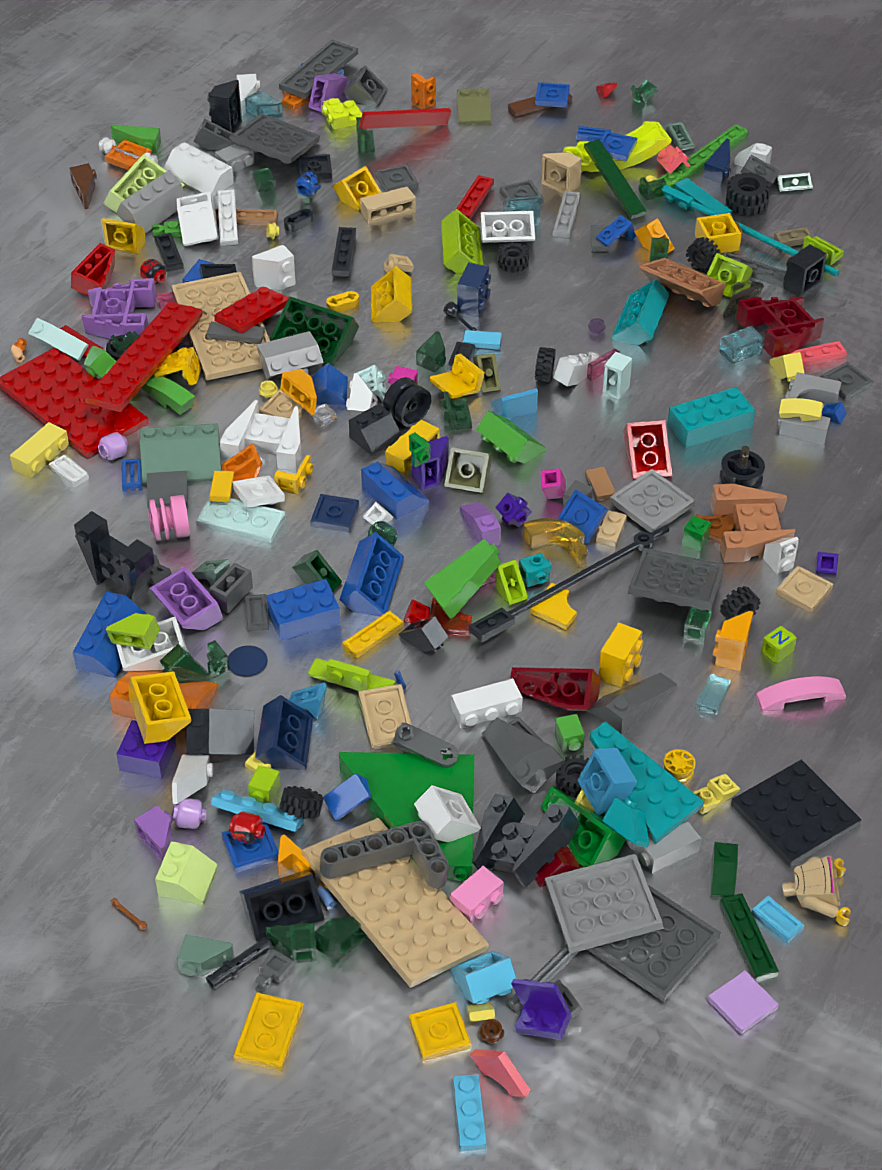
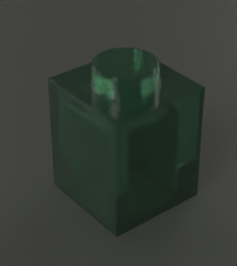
M691 607L685 622L683 637L704 643L710 627L712 611H702Z

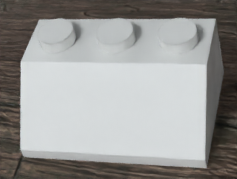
M533 211L481 212L480 228L483 243L535 241Z

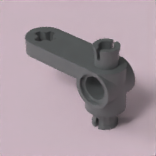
M401 723L396 729L395 736L391 742L393 746L403 753L413 752L442 767H451L458 760V750L454 745L408 723ZM447 750H450L452 759L447 758V760H443L441 753H446Z

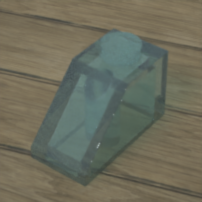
M259 90L245 98L246 113L254 117H258L260 114L273 118H281L283 116L282 102Z

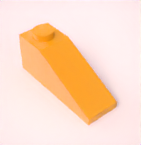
M302 369L282 372L280 389L307 412L314 415L317 396L312 377Z

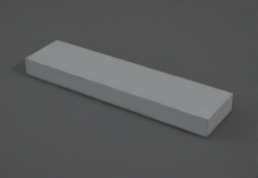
M564 191L553 229L554 237L570 238L581 193Z

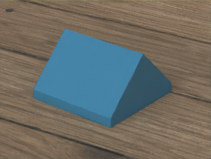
M536 388L492 400L491 404L498 415L508 419L536 413L538 390Z

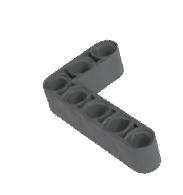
M422 821L412 822L323 849L320 855V873L323 877L329 879L413 855L426 883L432 888L445 886L449 864L430 827Z

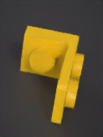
M306 455L296 475L276 471L274 480L283 492L298 495L300 489L304 488L306 478L313 471L311 456Z

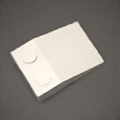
M176 617L158 622L160 631L151 649L116 644L124 671L172 670L191 663L184 636Z

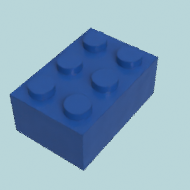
M326 579L266 595L268 614L280 642L341 625L340 607Z

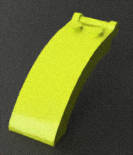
M645 121L639 128L626 134L627 136L637 138V144L628 160L612 159L619 170L625 169L653 157L666 148L672 140L659 122ZM586 141L578 142L576 147H565L563 149V152H569L582 158L581 173L583 171L599 172L584 149Z

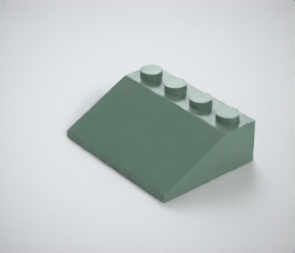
M218 423L140 429L143 486H147V473L187 471V483L212 481L214 471H221Z

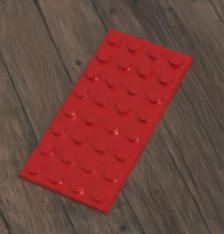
M52 348L0 376V389L45 425L49 422L66 430L69 444L87 459L99 453L98 445L100 439L104 436L116 432L127 437L149 424V418L130 403L121 412L86 404V395L100 380L96 377L94 378L85 368L56 348Z

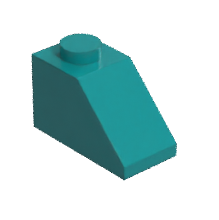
M615 797L602 822L634 845L647 848L649 846V838L644 811L637 807L638 803L631 798L625 797V799Z

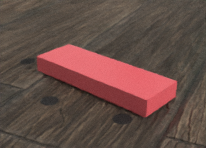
M839 341L799 349L790 353H801L803 367L846 358L847 355L846 350Z

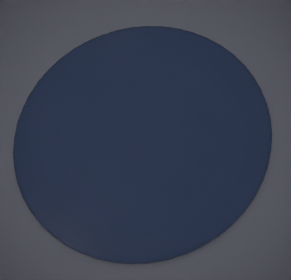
M251 645L234 649L227 658L228 668L240 676L256 675L266 667L268 662L266 653L261 648Z

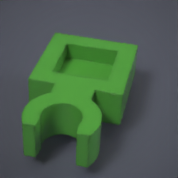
M179 221L164 222L162 226L159 224L152 225L153 237L171 233L173 238L182 237Z

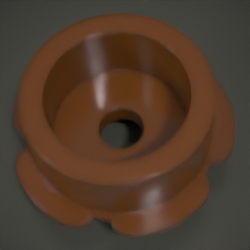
M488 1019L481 1025L480 1037L483 1040H487L488 1043H497L499 1039L503 1038L504 1029H502V1025L498 1020Z

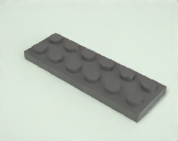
M331 40L279 83V90L299 96L300 98H308L312 93L314 77L337 73L358 55V48Z

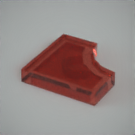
M432 598L430 617H436L446 634L470 636L469 625L472 624V615L463 614L459 611L450 619L436 599Z

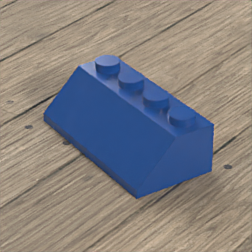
M376 532L360 540L339 600L356 613L374 616L385 614L404 556Z
M106 591L73 650L76 669L116 678L122 663L117 645L111 642L106 628L134 613H147L126 595Z

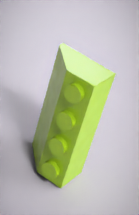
M455 209L441 221L443 263L447 269H451L455 273H463L468 263L483 265L480 227L459 210Z

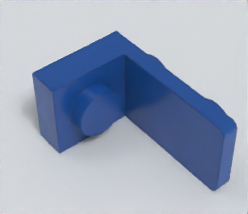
M620 215L600 232L596 238L609 247L620 236L627 237L632 241L636 234L633 223Z

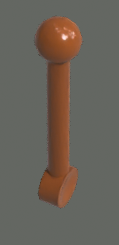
M116 898L110 901L115 908L120 909L138 924L140 930L147 928L145 921H140L122 906Z

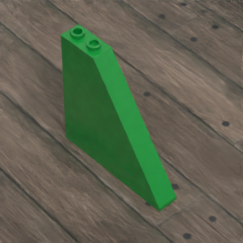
M339 752V768L347 779L354 774H359L367 779L371 798L365 802L388 829L422 821L418 816L419 812L414 803L432 785L462 794L473 813L474 755L458 754V760L455 765L442 767L415 753ZM442 754L443 760H447V758L452 759L451 754ZM473 834L449 843L437 840L449 864L447 879L464 881L472 876Z

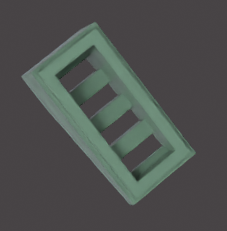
M682 122L667 125L666 133L671 138V142L681 151L695 147Z

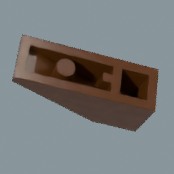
M89 163L69 167L71 182L84 209H88L95 189L94 179H97L96 171L91 168Z

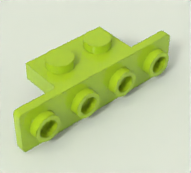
M316 658L308 671V676L358 691L395 685L394 680L370 674L368 669L333 659L325 661Z

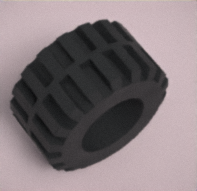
M743 172L742 174H735L727 183L726 205L734 213H739L740 215L750 216L751 214L756 215L763 212L767 208L769 200V181L757 173Z

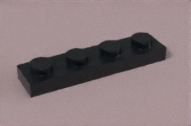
M339 227L332 265V276H350L356 228Z

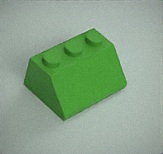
M489 410L476 429L482 434L481 438L488 443H494L493 447L501 453H507L506 457L514 463L519 461L525 464L547 449L508 418Z

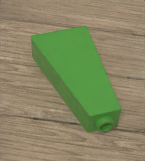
M483 539L424 582L432 596L450 619L461 610L502 563L497 556L500 552L493 543L489 545Z

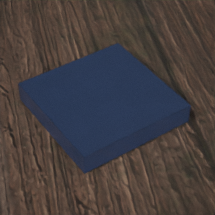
M320 494L310 520V526L350 532L359 507V500Z

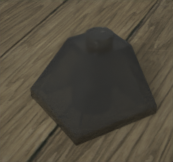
M750 280L735 283L728 295L723 317L727 318L737 314L739 300L759 297L764 288L763 283Z

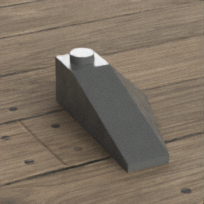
M658 673L601 697L588 712L603 723L606 721L620 734H623L677 687V683L664 674Z

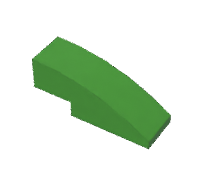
M153 374L142 386V389L163 407H171L179 415L194 406L195 396L179 384L165 377L159 376L155 378Z

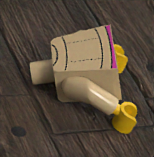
M813 856L802 865L795 867V881L782 884L784 896L797 895L802 907L820 912L832 918L836 916V922L841 926H847L850 922V919L846 918L851 914L850 909L843 907L838 910L840 898L837 877H842L846 871V868L842 867L844 864L842 859L837 858L833 862L831 856L824 858Z

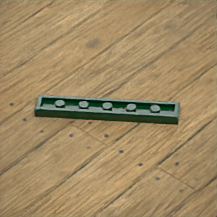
M600 139L585 143L584 149L629 218L634 219L646 215V209Z

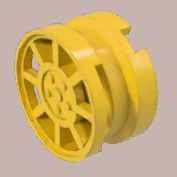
M671 750L664 757L663 768L684 785L693 778L695 759L692 754L685 750Z

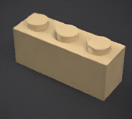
M407 186L360 198L361 214L367 223L370 224L416 212V197Z

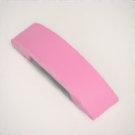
M812 676L774 684L757 692L756 697L762 712L783 709L784 703L823 697L825 702L846 699V694L839 679Z

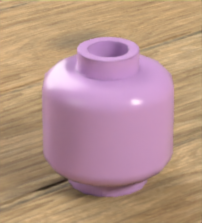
M116 432L104 436L100 439L98 445L99 453L103 458L110 461L118 459L127 453L128 440Z
M186 798L173 805L172 820L175 821L177 827L197 829L200 822H205L206 809H202V802L200 800Z

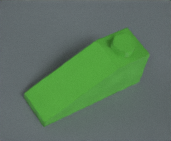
M124 125L110 126L112 139L115 142L121 143L127 140L151 149L152 153L158 152L161 144L160 128Z

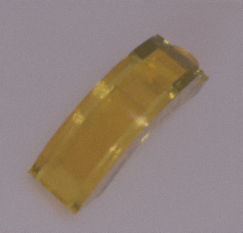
M540 518L523 523L522 537L531 550L543 546H557L569 553L578 568L586 565L588 550L584 545L585 535L579 528L566 521L553 518Z

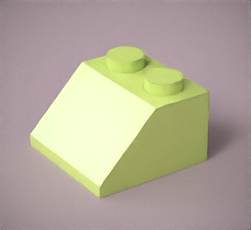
M171 841L155 878L158 896L203 905L218 864L194 846Z

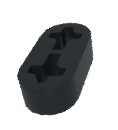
M302 209L285 217L284 229L294 232L313 222V212L310 209Z

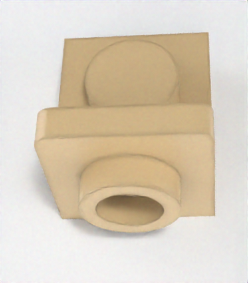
M390 254L384 264L386 273L395 266L403 272H412L415 267L407 256Z

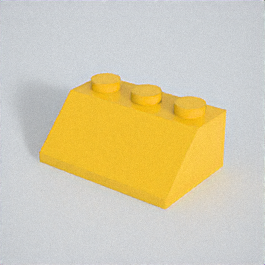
M397 266L371 286V321L400 322L412 312L411 277Z
M174 672L130 677L128 696L145 744L167 741L191 723V717Z

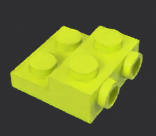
M332 98L323 101L321 106L322 114L327 117L328 123L332 125L334 130L360 124L362 112L354 100L341 103L338 98Z

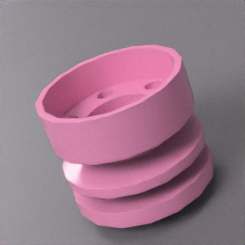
M184 494L170 496V506H165L163 498H159V508H156L154 499L149 500L148 516L150 528L156 542L161 541L160 532L162 531L165 532L166 540H169L170 530H174L177 538L190 536Z

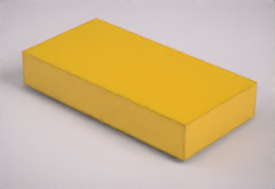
M214 471L210 491L211 502H230L234 471Z

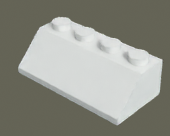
M185 142L172 149L163 168L166 171L170 170L186 187L199 194L210 191L212 198L217 195V191L225 190L234 184L231 166Z

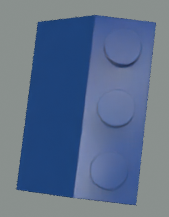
M377 461L361 469L362 487L396 520L429 503V500L394 467Z

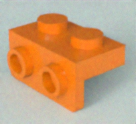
M418 73L411 75V103L420 109H429L436 105L435 77L425 79Z

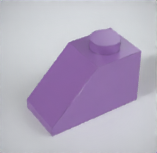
M156 805L134 819L136 833L163 861L171 842V823L173 821L167 811L163 812Z

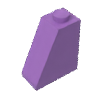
M336 73L315 76L309 108L322 112L321 106L323 101L332 98L339 99L343 96L348 78Z

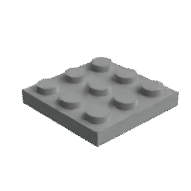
M653 469L610 496L611 504L650 533L669 524L694 507L695 504L694 499Z

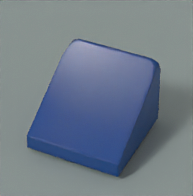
M842 402L829 403L823 407L821 416L831 418L830 421L833 423L841 424L847 412Z

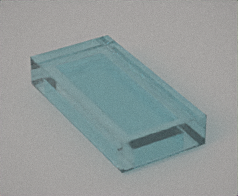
M710 673L695 709L717 715L730 687L731 680Z

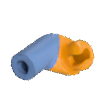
M321 880L317 889L318 896L328 910L333 909L337 905V901Z

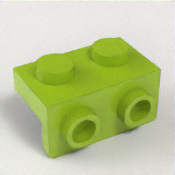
M806 236L804 238L803 249L811 244L826 252L825 263L829 266L843 257V250L817 236L814 238Z

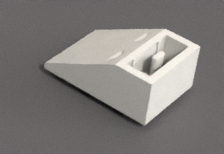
M210 191L177 198V211L184 246L218 239L216 211Z

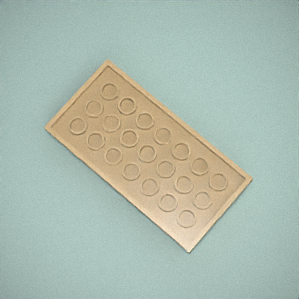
M241 271L171 285L172 293L178 304L202 309L203 316L188 334L199 358L206 381L263 369L256 347L258 344L207 338L210 322H216L214 321V314L250 294ZM262 322L255 325L258 327H264ZM266 330L262 343L270 341Z
M379 818L303 849L302 855L309 862L312 870L410 988L488 951L489 943L461 911L450 902L447 895L440 888H432L426 883L416 861L411 855L337 878L329 879L321 875L320 855L323 849L388 830Z

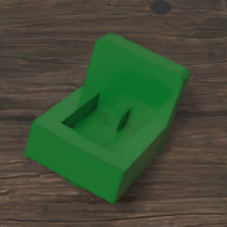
M416 432L410 434L409 450L412 452V465L418 467L430 460V444Z

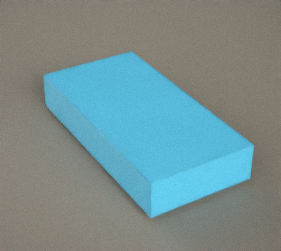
M465 330L463 343L474 344L475 348L500 350L501 333Z
M769 896L765 897L752 909V915L787 943L804 929L803 923Z

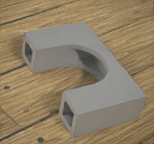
M797 372L795 379L790 381L789 390L791 391H787L785 399H809L822 402L824 406L829 403H837L842 382ZM779 415L777 426L780 427L779 435L825 444L831 418L821 416V420L802 422L800 417L781 418Z
M689 822L678 826L656 845L651 839L652 835L647 831L649 846L647 848L634 845L626 839L629 848L635 850L644 867L647 866L652 874L699 852L701 837Z

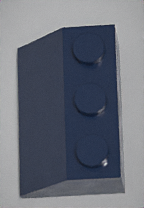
M282 695L265 704L262 710L255 758L264 764H271V768L306 769L313 716Z

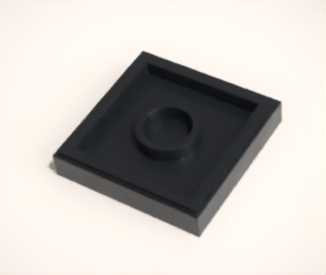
M330 154L304 155L297 158L299 177L307 171H312L320 179H332Z

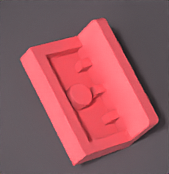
M671 144L660 151L656 157L658 162L670 174L682 162L688 168L691 166L687 162L689 158L677 146L673 148Z

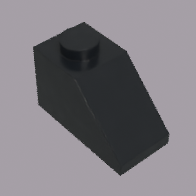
M435 616L412 622L399 633L402 639L423 652L439 650L444 646L443 642L448 638V635Z

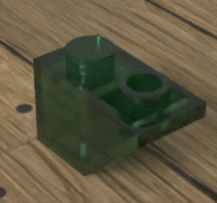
M314 923L266 927V936L273 944L274 950L290 958L294 963L317 961Z

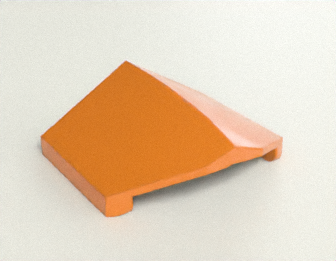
M252 443L221 464L223 471H234V481L258 477L262 461L255 445Z

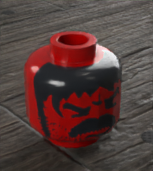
M149 259L141 264L140 275L143 279L154 278V283L158 284L165 280L166 267L155 259Z
M241 811L232 817L229 824V832L232 833L234 840L252 845L258 839L263 838L265 825H263L262 818L259 815Z

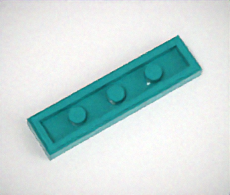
M688 178L674 183V189L692 197L695 202L720 214L730 213L731 215L732 210Z

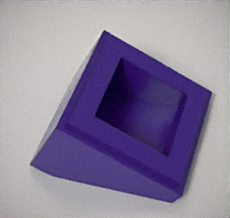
M818 552L816 572L837 574L839 554Z

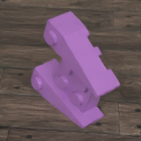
M154 278L129 280V284L120 285V283H116L111 288L102 289L98 287L88 290L93 312L92 315L81 316L85 333L110 339L119 335H131L138 338L149 324L146 313H133L134 307H155L157 292Z

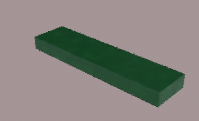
M743 893L720 898L719 904L754 980L757 982L777 977L779 970Z

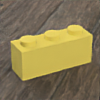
M48 422L10 455L13 470L31 479L69 446L67 431Z

